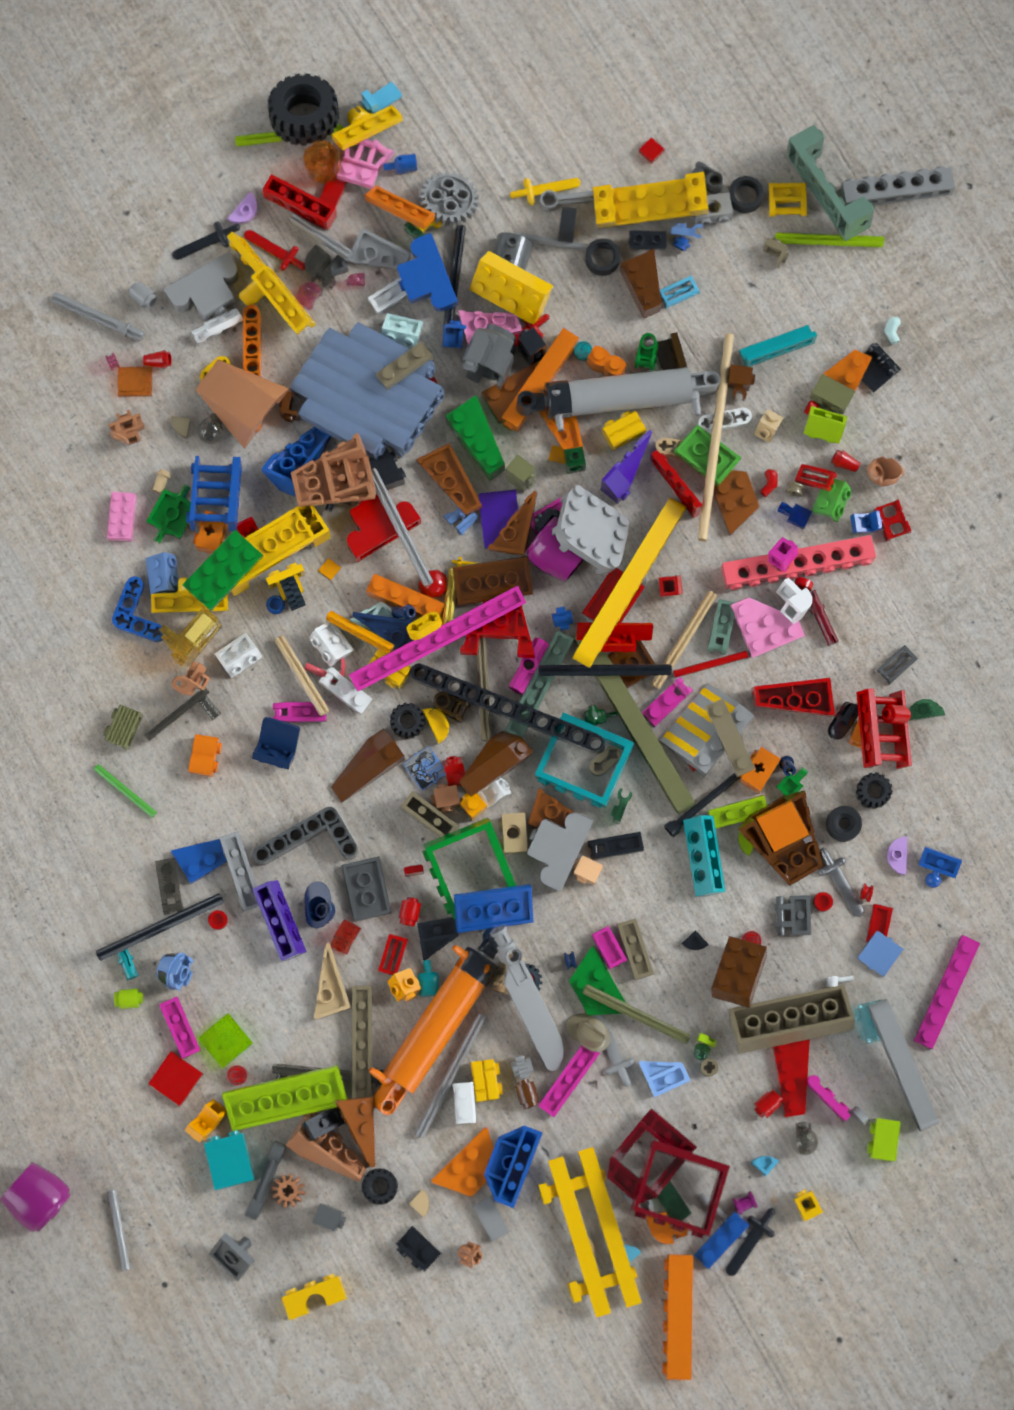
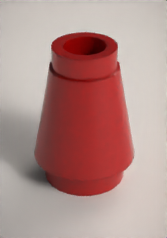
M165 350L143 355L144 366L167 369V367L172 365V356L170 352Z
M837 450L831 460L834 467L855 473L861 462L844 450Z

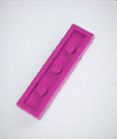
M581 1045L538 1107L554 1118L600 1052L590 1051Z

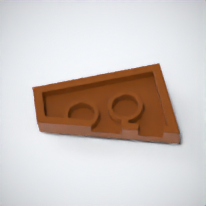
M539 788L528 826L539 828L542 820L547 819L566 828L565 819L568 814L574 811L568 809Z

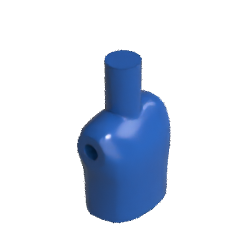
M416 154L397 156L394 162L383 164L384 171L395 170L397 174L417 171Z

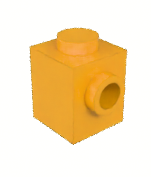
M466 793L461 798L460 807L472 821L487 810V805L478 794L470 797Z

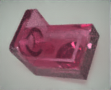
M306 282L299 287L296 299L303 308L312 310L315 300L321 297L323 289L313 282Z

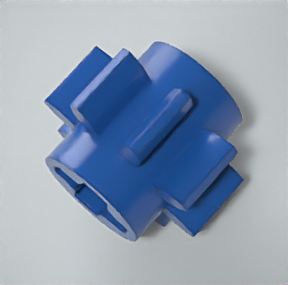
M565 606L556 608V613L552 614L555 628L560 627V631L568 630L569 624H573L571 610H565Z

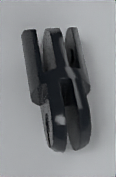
M850 702L843 704L828 727L830 738L840 740L847 734L858 717L857 704Z

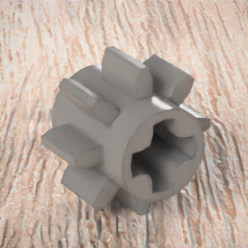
M524 1055L514 1057L515 1062L511 1063L514 1076H520L521 1080L529 1078V1073L534 1072L530 1057L524 1058Z

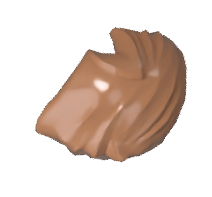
M884 456L877 457L867 466L869 478L875 484L881 485V487L897 483L900 477L905 474L904 469L895 459H886Z

